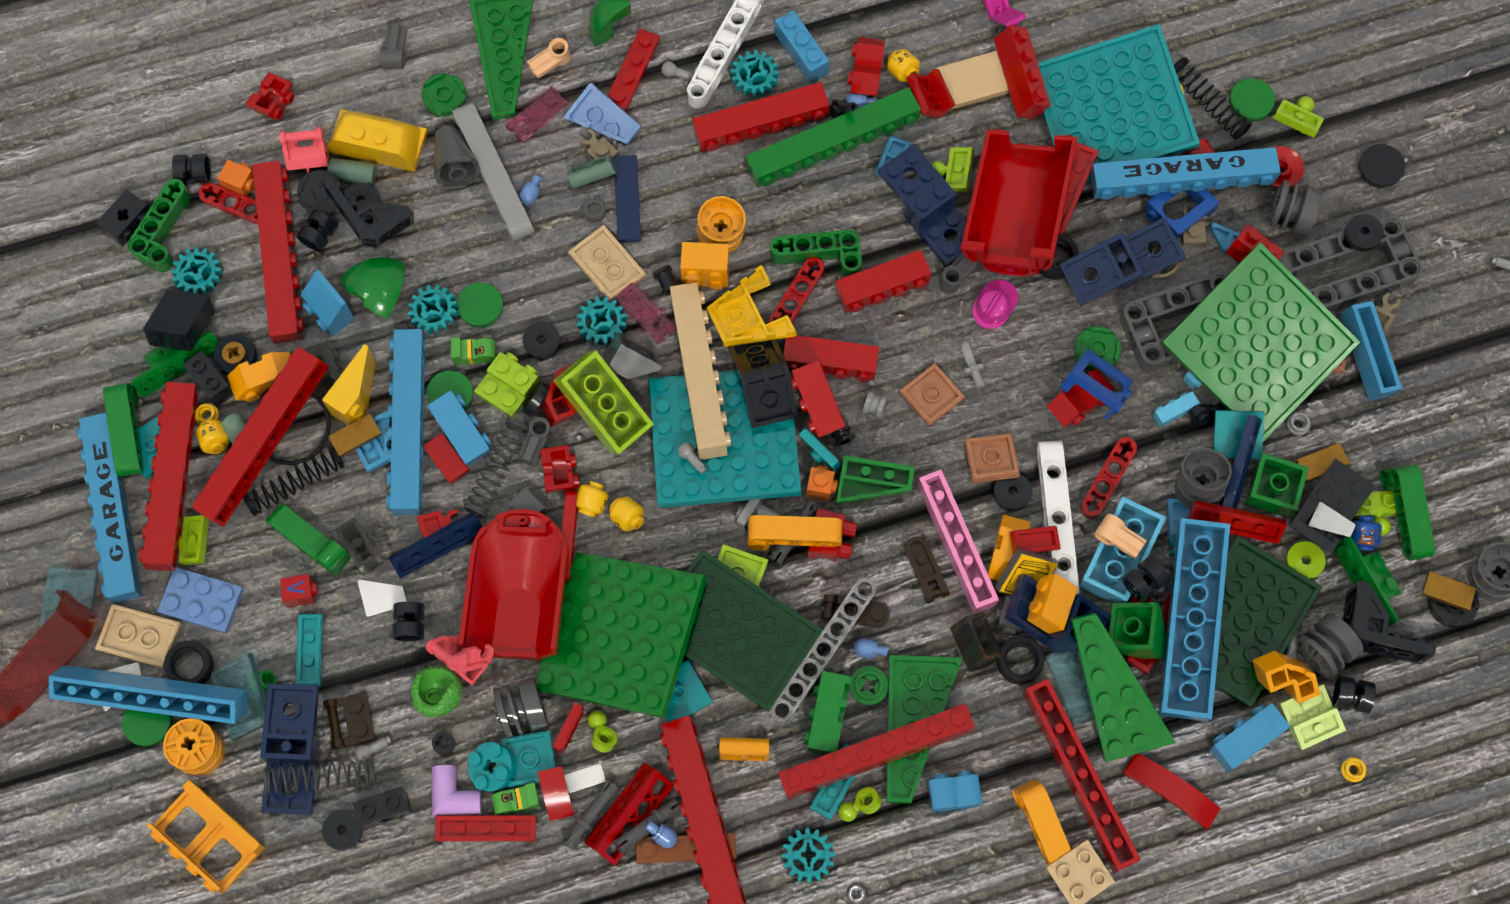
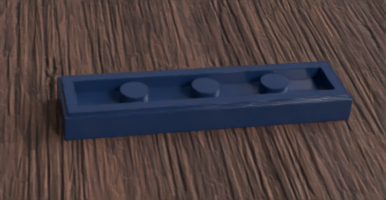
M637 155L614 156L617 171L615 183L618 242H641Z
M1252 415L1247 416L1222 506L1238 508L1261 426V418Z
M473 511L388 558L401 579L475 539L482 525Z

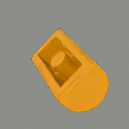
M720 737V759L769 761V739Z

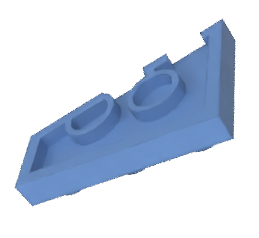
M593 83L586 87L563 116L564 119L626 144H629L643 127Z

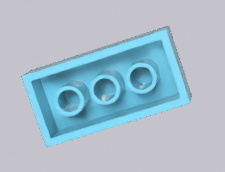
M1122 496L1113 515L1120 518L1125 523V527L1147 541L1135 559L1114 545L1108 546L1100 541L1079 585L1080 588L1111 603H1126L1128 601L1130 593L1124 586L1122 578L1132 569L1138 570V565L1149 556L1166 519L1165 516Z

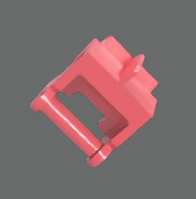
M316 127V130L279 132L287 170L306 168L308 174L312 172V168L328 166L330 153L325 144L322 127ZM313 139L311 146L301 147V145H298V141Z
M459 634L455 636L443 635L431 639L426 644L427 652L435 654V657L470 685H473L488 667L494 653V648L489 644L485 645V651L482 655H480L481 649L476 646L461 649L458 645Z

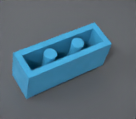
M793 10L776 19L775 35L809 84L829 74L828 58Z
M450 390L427 405V407L466 466L469 467L491 453L488 446L492 443L485 432L480 435L476 429L479 423L473 414L467 415L463 407L466 404L459 393L454 396Z
M1273 703L1267 707L1261 704L1251 712L1253 717L1247 722L1242 718L1231 726L1234 729L1232 733L1226 735L1223 732L1212 740L1215 745L1209 750L1227 773L1291 727Z

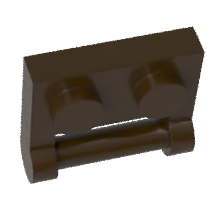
M366 692L323 701L324 710H327L332 741L330 742L331 750H339L376 741ZM336 708H344L349 738L342 739Z

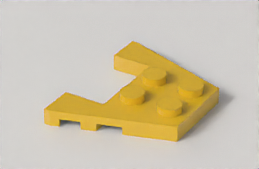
M762 265L758 266L755 269V273L749 278L745 277L739 281L740 285L734 290H728L707 307L708 314L724 347L797 336L788 315L765 324L750 296L751 293L771 285Z

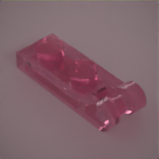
M551 86L518 116L510 119L506 124V128L510 132H514L516 138L523 143L566 107L567 101ZM525 123L527 127L522 128L521 125Z
M633 283L615 297L617 303L623 307L657 344H660L664 340L663 337L668 333L671 334L676 330L674 324ZM659 322L662 327L656 330L653 326Z

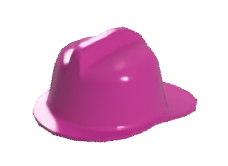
M1005 280L989 282L974 302L972 313L975 322L986 329H996L1002 326L1018 302L1016 288Z

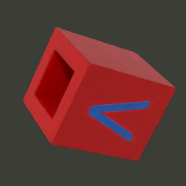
M309 574L280 579L282 602L287 607L316 603L315 595H319V587L317 581H314Z

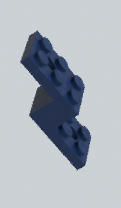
M913 144L880 167L878 174L906 206L905 220L941 263L948 267L962 254L961 244L967 220L954 206L957 196L955 191L916 145ZM906 171H913L916 177L914 179H907L904 177V173ZM952 232L956 235L957 239L947 241L944 235Z
M1163 217L1126 237L1122 232L1059 264L1081 307L1120 286L1125 290L1185 260L1186 256L1166 218ZM1151 243H1158L1161 246L1158 254L1149 253L1147 248ZM1088 269H1094L1097 271L1098 276L1095 280L1089 281L1085 279L1084 273Z
M1026 574L1018 576L1004 618L1056 653L1077 650L1071 618L1094 612L1109 634L1111 615L1080 594L1075 595L1064 630L1048 634L1027 621L1030 602L1034 600L1038 582Z
M268 683L260 758L267 762L266 768H273L276 784L280 766L284 769L286 782L290 765L294 767L296 779L301 764L304 766L306 777L308 776V768L311 763L314 765L317 775L320 741L314 737L320 689L317 685ZM289 704H296L298 707L297 713L293 716H286L285 708ZM312 766L309 790H306L301 767L299 791L295 790L290 796H286L283 792L285 785L282 770L280 771L278 793L275 792L273 776L270 771V794H265L263 790L261 812L265 814L313 816L316 785ZM291 769L289 782L294 783L293 772Z

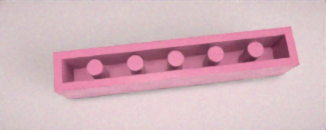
M942 470L920 477L917 487L973 615L995 607L999 601L998 596Z

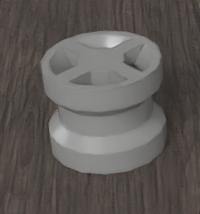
M869 391L862 413L874 414L875 418L880 419L888 397H879L874 392Z

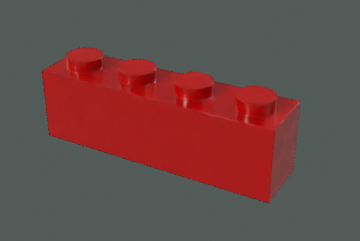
M1010 25L994 38L995 46L1017 118L1035 119L1048 109L1051 104L1027 27Z
M918 250L836 280L834 290L844 313L850 311L855 313L869 304L877 305L884 302L888 297H899L904 295L907 290L913 288L921 289L927 286L932 273L922 251Z
M797 335L786 338L783 356L790 372L820 360L825 374H831L839 379L852 377L861 382H869L870 380H875L879 346Z

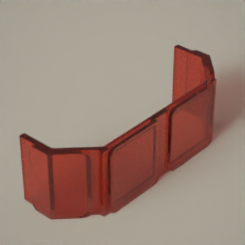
M57 589L55 593L61 599L56 611L0 673V729L30 708L49 686V675L61 666H67L92 637L91 634L96 628L99 618L68 590L63 589L61 591Z

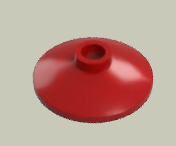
M1275 146L1279 166L1283 173H1280L1276 182L1270 184V186L1279 188L1283 180L1290 181V188L1294 183H1298L1304 174L1303 160L1293 149Z

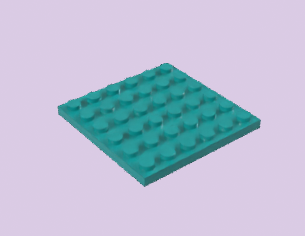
M1160 24L1038 63L1051 104L1043 113L1053 144L1055 135L1078 137V143L1099 151L1095 163L1169 157L1200 147V142ZM1090 174L1086 182L1091 181Z
M737 370L718 372L720 384H716L717 391L721 390L723 405H720V411H725L727 425L723 426L724 432H729L731 446L727 447L728 456L701 460L707 469L703 474L697 471L688 460L680 457L678 454L680 444L687 442L693 445L695 454L699 458L685 375L649 378L651 416L654 423L652 431L658 508L801 496L794 418L752 428Z

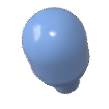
M852 93L846 98L847 103L855 102L858 109L877 101V98H867V95Z
M534 175L531 182H526L519 193L521 203L526 206L534 204L540 194L541 189L538 186L542 178L538 175Z
M861 638L855 642L854 651L859 657L872 659L876 658V655L887 656L888 647L878 645V641L873 639Z
M651 820L647 822L644 829L652 833L651 838L654 839V842L663 848H672L676 845L678 836L673 829L662 823L656 825Z

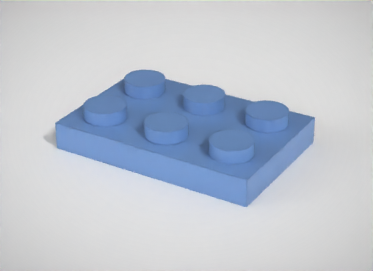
M176 567V570L172 572L157 612L227 634L244 588Z

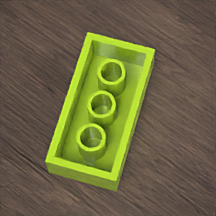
M596 350L586 352L553 380L610 454H620L654 425Z

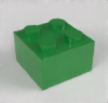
M1262 453L1255 463L1244 504L1291 519L1298 510L1309 467Z

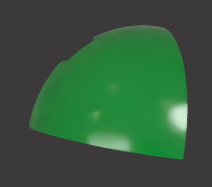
M597 0L595 2L589 19L590 37L595 47L613 38V23L632 13L631 4L628 0Z
M371 258L351 267L340 280L351 295H355L364 301L363 306L387 320L402 289L405 265L403 261L394 258Z

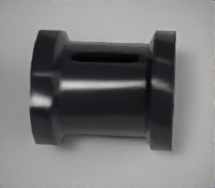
M670 265L659 268L653 274V278L658 280L663 288L662 293L664 296L671 295L670 286L682 285L680 281L675 279Z

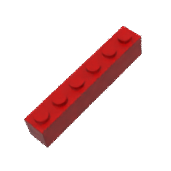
M822 82L695 117L692 118V124L700 152L705 150L713 151L719 146L726 144L735 145L744 139H756L765 133H777L786 127H798L811 120H822L829 116L830 105Z

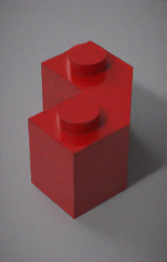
M859 36L858 42L853 43L851 57H856L853 72L849 71L847 85H851V93L878 95L885 40Z
M572 364L556 370L541 405L550 427L572 419L577 413L572 404L553 382L555 378Z
M1099 369L1087 373V375L1112 392L1115 391V388ZM1075 384L1068 393L1066 391L1060 392L1047 405V408L1065 428L1072 424L1074 426L1079 425L1084 421L1087 414L1098 406L1103 407L1106 404Z

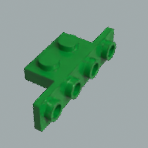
M208 331L201 335L192 352L165 347L154 348L147 355L143 356L150 368L133 378L131 383L140 396L145 398L166 385L167 382L186 372L187 370L182 364L200 351L207 358L213 355L219 342L212 331Z
M1351 536L1346 537L1338 543L1334 552L1353 585L1359 580L1370 583L1390 616L1388 627L1398 622L1399 618L1388 600L1400 595L1402 592L1378 551L1362 556Z

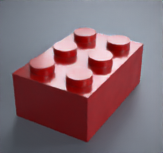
M820 360L792 370L791 383L794 390H800L802 398L798 400L803 412H809L811 420L807 422L812 434L817 433L818 437L845 427L846 424Z

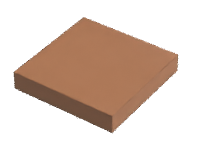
M936 363L932 364L899 390V394L928 427L965 399L962 392Z
M1011 433L967 438L964 440L972 483L1019 478L1020 472Z

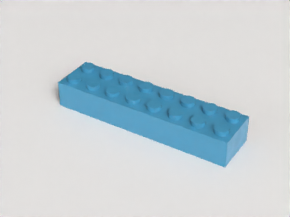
M1181 518L1177 523L1166 630L1167 638L1158 711L1160 716L1205 722L1212 719L1230 524Z

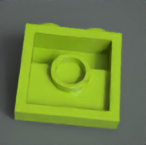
M500 352L488 367L487 375L474 390V393L510 418H514L540 381L537 376L538 372L530 365L523 367L518 364L519 360L513 354L507 352L504 355Z
M724 544L718 556L719 561L760 587L768 559Z

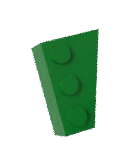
M844 455L836 505L910 494L915 467Z
M822 671L821 681L815 682L813 696L817 697L816 706L811 705L808 720L813 722L811 730L806 729L803 744L808 745L807 752L827 755L837 751L851 676Z

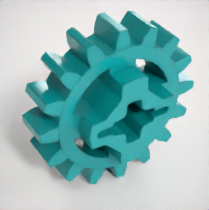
M754 50L752 55H750L749 51H746L745 57L738 55V62L733 61V69H731L732 85H736L737 92L743 89V96L746 97L748 93H752V98H755L756 93H759L761 97H764V91L771 93L772 86H777V79L779 78L778 64L773 63L772 56L766 58L765 51L761 55H758L757 50Z
M195 247L192 253L189 249H186L187 255L179 254L180 261H173L176 269L171 270L174 276L172 280L181 292H194V294L204 292L205 295H208L209 288L216 290L215 282L221 283L218 275L223 274L220 268L222 264L217 259L215 253H210L207 248H204L201 252L198 247Z
M436 284L434 289L427 285V291L418 289L420 295H412L415 302L408 303L412 310L408 312L409 317L412 318V324L417 326L418 329L425 330L428 335H431L433 330L439 335L441 328L448 331L447 325L449 323L455 324V321L452 319L453 316H459V313L455 310L459 307V304L455 301L456 297L454 294L450 293L446 287L442 290L438 284Z
M597 296L594 303L587 300V308L584 306L580 307L583 314H577V320L580 321L576 323L577 329L581 330V337L587 336L586 341L588 344L594 340L596 347L599 346L600 342H603L605 347H607L608 341H612L616 332L623 335L621 329L627 328L624 322L627 320L626 314H622L624 312L623 307H617L616 300L609 303L608 297L605 296L604 300L600 301ZM614 314H615V316L617 317V323H616V324H615L614 321L612 320ZM587 319L591 323L590 329L586 325Z
M806 828L805 834H801L799 830H796L795 839L792 836H788L790 845L783 844L782 848L787 853L782 854L781 859L788 861L783 865V868H791L789 876L792 877L797 874L798 882H801L803 878H807V883L811 884L813 877L820 882V874L823 873L828 876L829 872L826 868L834 866V863L829 861L830 858L836 856V853L829 852V849L834 845L833 843L826 844L825 841L828 836L819 837L818 829H816L814 834H810L809 828ZM803 840V846L799 850L792 851L794 846ZM812 840L818 842L824 850H818L813 845ZM807 845H809L810 853L815 855L811 859L810 867H808L806 858L801 857V855L805 854ZM793 861L799 862L804 867V872L796 868ZM818 861H824L821 868L813 872V866Z

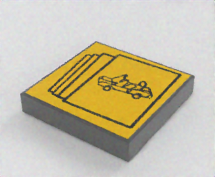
M1017 548L996 583L995 589L998 592L1012 596L1019 575L1026 574L1038 582L1042 577L1052 575L1059 562L1055 558Z

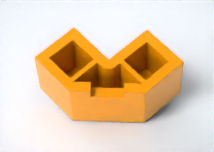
M270 352L262 355L263 360L251 365H249L248 361L239 364L227 376L235 400H246L247 402L258 400L267 388H271L276 376L287 364L291 355L290 352Z
M1003 514L988 569L990 579L998 581L1013 557L1009 532L1030 529V521Z
M1272 651L1252 660L1258 681L1270 693L1284 688L1298 704L1320 695L1316 674L1302 661L1277 651Z

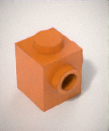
M227 159L217 177L221 187L244 196H248L249 192L255 189L253 169L245 163L241 162L238 164Z
M825 466L811 467L806 497L830 502L831 493L836 494L838 480L834 479L835 471H830L831 469Z

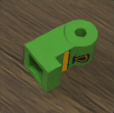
M451 338V359L454 366L493 362L496 358L495 340L493 339L461 340L460 338Z
M535 782L526 784L523 787L501 791L491 796L495 816L541 808Z

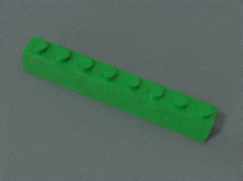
M909 87L860 107L855 111L836 117L746 155V167L757 188L769 186L779 178H788L798 170L812 168L817 162L831 160L838 153L852 151L857 145L864 142L871 143L883 134L889 135L902 126L915 124L920 118L921 108Z

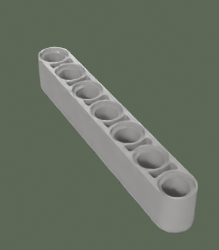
M473 102L451 110L468 148L479 164L480 174L513 242L535 233Z
M859 579L828 622L772 706L771 714L776 721L786 722L793 716L864 612L876 592L875 583L871 579ZM861 584L869 585L871 593L868 596H862L858 592V586ZM847 604H854L858 609V613L854 616H848L844 611V607ZM832 625H842L844 633L841 636H834L830 631ZM820 644H827L830 647L831 652L828 656L822 657L817 653L816 649ZM807 664H813L817 669V673L812 677H807L803 673V667ZM799 684L803 688L802 695L799 697L791 696L789 693L790 686ZM780 704H784L789 708V714L784 718H780L775 714V709Z

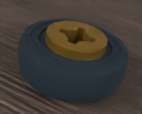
M230 335L223 338L217 344L214 350V360L217 367L224 374L229 375L241 363L247 361L249 365L256 363L257 351L254 344L248 338L241 335Z

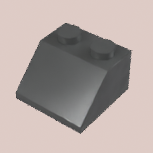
M617 332L603 354L604 361L617 378L622 376L630 379L659 371L662 367L656 353Z

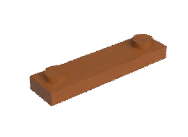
M728 833L727 836L733 857L736 860V833ZM688 835L678 836L677 843L672 848H663L654 842V839L651 837H644L636 843V863L694 862L693 851L696 850L694 841H690Z

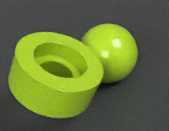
M600 710L592 711L587 719L589 726L595 729L591 738L592 746L600 752H610L617 742V734L613 729L605 726L607 717L604 712Z
M871 787L863 788L857 793L855 803L844 802L840 805L838 815L843 821L851 822L857 817L859 811L864 814H872L880 808L882 803L881 796Z

